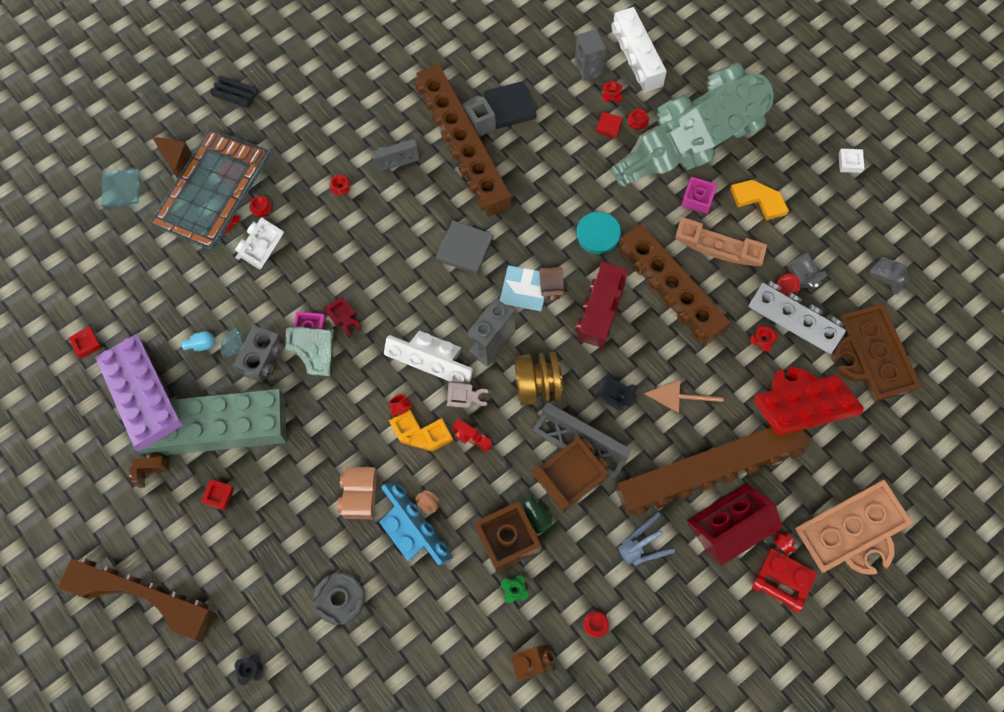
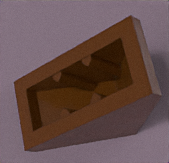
M161 137L153 138L174 175L179 179L188 165L192 154L186 142Z

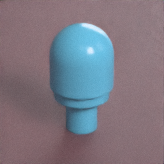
M208 331L195 333L190 336V340L182 341L183 350L193 348L194 351L198 352L207 350L214 346L215 337Z

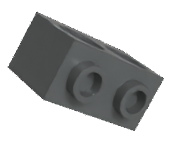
M597 29L578 34L576 37L574 62L583 81L595 79L603 75L606 48Z
M253 325L233 364L238 374L264 383L266 377L272 374L273 363L276 357H279L283 351L284 345L279 334ZM265 342H270L267 347L261 348ZM255 362H260L258 367L251 368Z

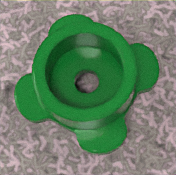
M519 575L512 580L504 579L501 582V587L505 591L504 600L506 603L512 604L514 601L520 599L525 601L528 598L529 593L525 590V578ZM514 587L517 588L516 592H513L512 590Z

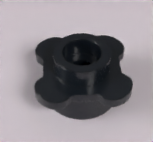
M251 655L250 658L243 660L238 659L235 662L234 667L238 675L237 681L239 684L246 685L248 681H259L263 677V672L259 668L260 658L257 655ZM248 667L251 668L250 672L246 671Z

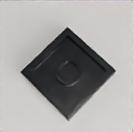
M524 81L484 91L485 99L495 114L496 129L537 119L536 111Z

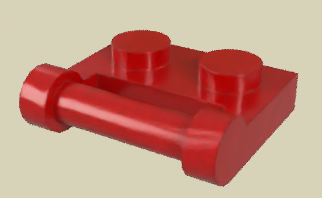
M771 548L751 588L758 592L761 590L790 606L792 611L799 614L818 573ZM766 576L797 592L796 598L765 581Z

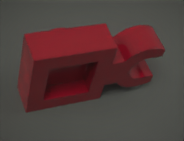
M343 296L324 307L325 312L337 328L343 325V331L348 338L352 337L348 331L350 327H356L359 332L362 330L359 322L353 319L356 317L354 310Z

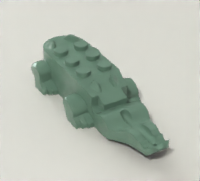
M734 63L708 76V92L691 102L689 97L682 95L658 107L659 113L657 115L660 125L640 135L632 151L612 167V172L621 187H626L627 184L646 175L666 173L674 169L678 164L686 167L687 170L701 166L714 158L713 147L729 137L735 136L740 138L762 129L766 124L765 114L772 106L774 95L772 85L768 79L758 73L746 75L742 65Z

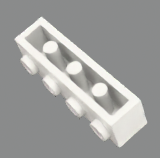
M632 7L614 13V21L611 24L612 31L616 35L620 47L624 51L629 66L632 68L643 92L663 87L667 71L636 10Z

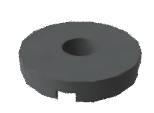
M337 573L325 577L317 585L314 593V606L317 614L325 622L333 625H344L353 621L361 613L364 605V591L361 584L353 576L345 573ZM338 592H343L346 596L345 602L340 606L334 605L332 602L333 596Z

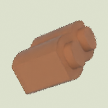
M346 467L345 473H341L340 488L344 490L343 496L338 498L337 508L344 519L373 520L377 471L375 467Z

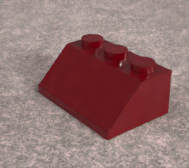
M747 483L686 520L708 555L721 566L783 527L776 505Z

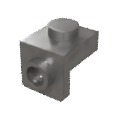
M803 253L786 265L789 272L799 279L800 288L814 289L822 284V279L828 276L826 271L819 272L808 253Z
M884 257L869 272L870 278L891 285L892 293L896 295L908 285L910 280L906 264Z

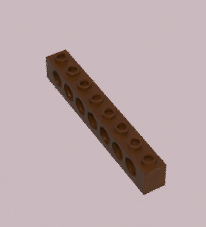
M437 64L417 72L416 90L419 95L423 94L424 105L427 110L432 111V119L435 126L441 128L440 134L444 143L448 142L450 145L449 151L453 160L457 159L459 162L458 168L461 175L467 177V185L470 192L476 194V202L480 211L484 210L487 217L511 208V195L440 65Z

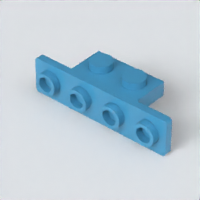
M397 482L384 484L381 488L395 507L379 522L407 561L414 559L426 548L438 565L450 562L453 557L449 553L448 546L440 541L435 534L433 526L426 522L420 514L418 506L412 503L406 495L405 489Z

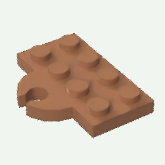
M882 480L796 527L795 530L822 574L845 562L852 570L860 574L874 575L877 574L876 568L868 564V555L871 553L880 555L882 566L887 569L894 558V543L891 536L913 525V522L886 481Z

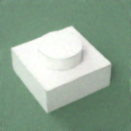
M841 149L839 151L840 172H863V149Z

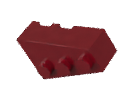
M601 262L596 279L593 278L589 292H591L590 299L586 298L582 309L585 312L583 319L579 318L575 331L579 332L578 341L604 349L624 291L628 269Z

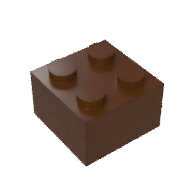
M519 501L474 522L475 531L495 573L541 552V544Z

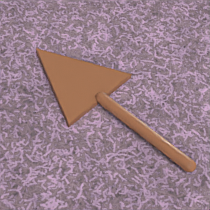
M680 380L644 393L646 396L678 414L679 399L724 401L723 397L680 394Z

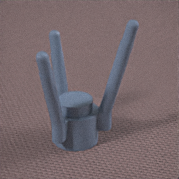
M656 512L629 538L621 542L622 546L618 547V550L627 565L633 563L634 566H637L642 562L676 552L672 548L640 556L644 553L643 546L663 534V531L659 530L640 542L635 540L660 516V512Z

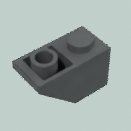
M474 96L460 102L479 137L496 130L495 114L485 98Z

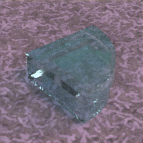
M237 328L229 331L222 340L221 355L223 358L239 353L244 345Z

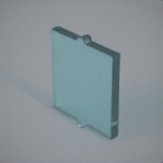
M119 169L118 171L102 173V207H123V205L139 204L138 169Z

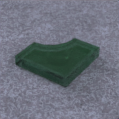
M286 326L285 350L293 351L302 358L308 375L331 376L334 329Z

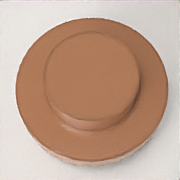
M424 490L416 496L417 506L425 513L436 512L439 499L432 492Z

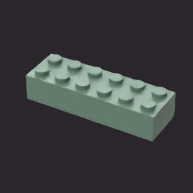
M280 389L171 400L183 426L138 453L145 458L148 454L165 456L287 443L285 397Z

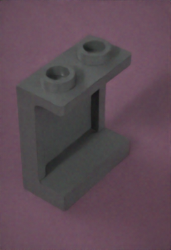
M494 299L468 331V336L476 341L469 350V355L488 367L515 333V310L500 300Z

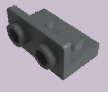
M415 139L402 141L399 144L388 147L384 146L374 150L372 153L378 172L419 161Z

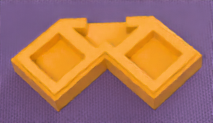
M754 180L731 185L730 190L737 207L758 202L766 220L787 215L788 208L780 192Z
M411 410L389 420L400 443L433 452L453 441V437L442 418L420 429Z

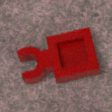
M457 419L453 424L455 438L464 444L467 442L472 445L475 444L481 450L488 453L492 447V440L479 434L476 429L460 419Z

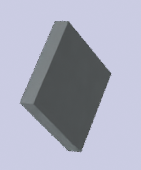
M452 220L435 257L436 261L478 275L494 236L491 233Z

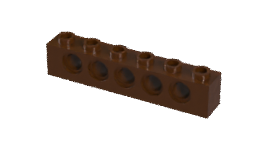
M642 224L620 238L618 248L621 256L633 264L636 273L642 275L647 280L651 290L657 291L666 307L673 309L677 314L678 320L683 325L688 326L692 331L693 337L698 342H702L706 347L727 331L731 322ZM638 251H643L646 255H641ZM658 267L661 271H655L652 268ZM668 283H672V284H674L676 287H675V288H671V287H668L667 284H668ZM681 300H688L691 304L686 305ZM701 316L705 318L706 321L701 322L696 317Z

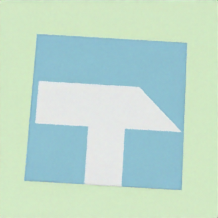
M508 265L500 301L506 305L541 311L545 296H541L539 271Z

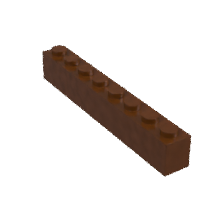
M771 427L620 482L616 486V492L626 516L633 514L634 517L647 513V508L653 506L657 508L665 507L671 503L670 500L677 497L680 500L689 498L694 495L693 492L701 489L702 492L711 490L716 487L715 483L723 480L725 484L738 479V475L746 472L747 475L754 474L761 470V466L768 464L769 467H773L782 463L783 458L790 456L791 459L800 457L805 454L804 450L810 445V442L804 430L778 436Z

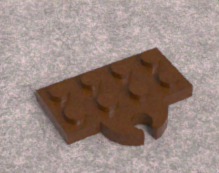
M884 304L839 316L838 319L845 323L843 327L846 328L844 334L846 338L842 339L834 349L832 361L837 362L841 357H848L852 362V366L842 365L838 367L836 371L841 376L855 382L865 381L874 402L913 392L922 387Z

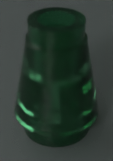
M530 495L522 500L521 503L525 514L536 534L548 530L553 525L551 521L552 516L534 495Z

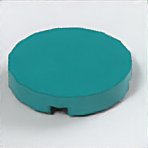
M593 212L584 216L579 221L576 235L580 246L584 250L598 255L607 251L610 252L618 245L621 230L617 220L611 215L603 212Z

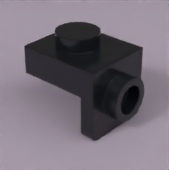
M605 376L602 378L596 399L617 410L630 408L636 400L637 386L634 384L626 386L609 376Z

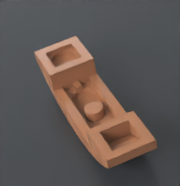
M681 217L675 238L686 246L708 256L728 262L752 266H761L763 264L767 244L745 238L744 241L736 240L703 229L702 223Z

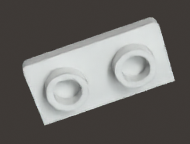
M262 217L258 223L252 222L247 230V233L250 234L246 241L241 239L235 249L238 252L235 257L236 259L242 258L258 269L263 267L284 231Z

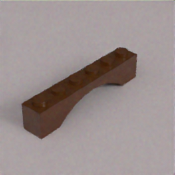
M83 557L80 562L74 559L70 560L57 586L59 589L89 600L115 593L140 596L159 610L172 632L199 642H203L215 615L214 612L208 610L209 605L198 600H195L193 604L185 601L187 596L172 591L171 595L162 593L163 587L153 583H149L148 587L140 585L141 579L127 574L124 579L117 576L119 571L107 566L100 570L95 568L96 562Z

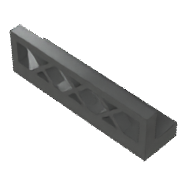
M548 402L542 409V415L532 430V433L562 450L568 445L563 443L561 435L571 433L575 437L578 435L581 440L586 438L596 448L598 456L595 457L597 459L599 457L602 459L613 457L620 461L614 472L610 469L607 470L609 477L616 480L632 450ZM548 420L555 424L556 432L547 434L540 430L544 421Z

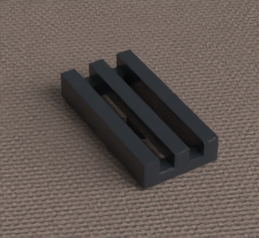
M220 75L217 78L218 82L214 83L215 88L210 90L212 96L246 108L250 107L258 93L255 87ZM220 89H221V90H224V91H226V92H229V93H231L232 95L227 94V93H224V92H221ZM236 96H241V97L247 98V100L242 99V98H239V97H236Z

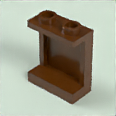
M578 435L572 443L544 465L538 466L531 471L532 475L562 513L609 476L607 472L609 466L601 457L597 459L591 452L594 448L586 438L581 440Z

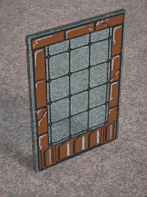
M208 129L149 225L213 251L272 152L258 145Z

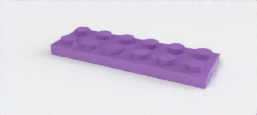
M138 334L125 339L123 342L95 357L130 440L138 452L183 426Z

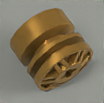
M549 352V363L545 362L544 354L540 353L538 364L536 365L533 364L531 355L515 356L520 406L536 404L537 393L541 392L545 403L549 402L550 391L553 393L554 401H561L563 377L561 365L555 352Z

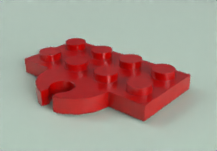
M789 367L787 371L788 377L794 381L787 380L784 377V371L780 369L772 380V391L756 394L754 398L755 404L778 436L861 415L864 407L838 374L817 379L811 373L795 367Z

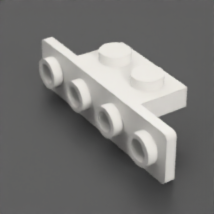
M418 331L410 343L391 335L386 338L384 355L447 381L471 382L473 369L455 362L460 354L461 347Z

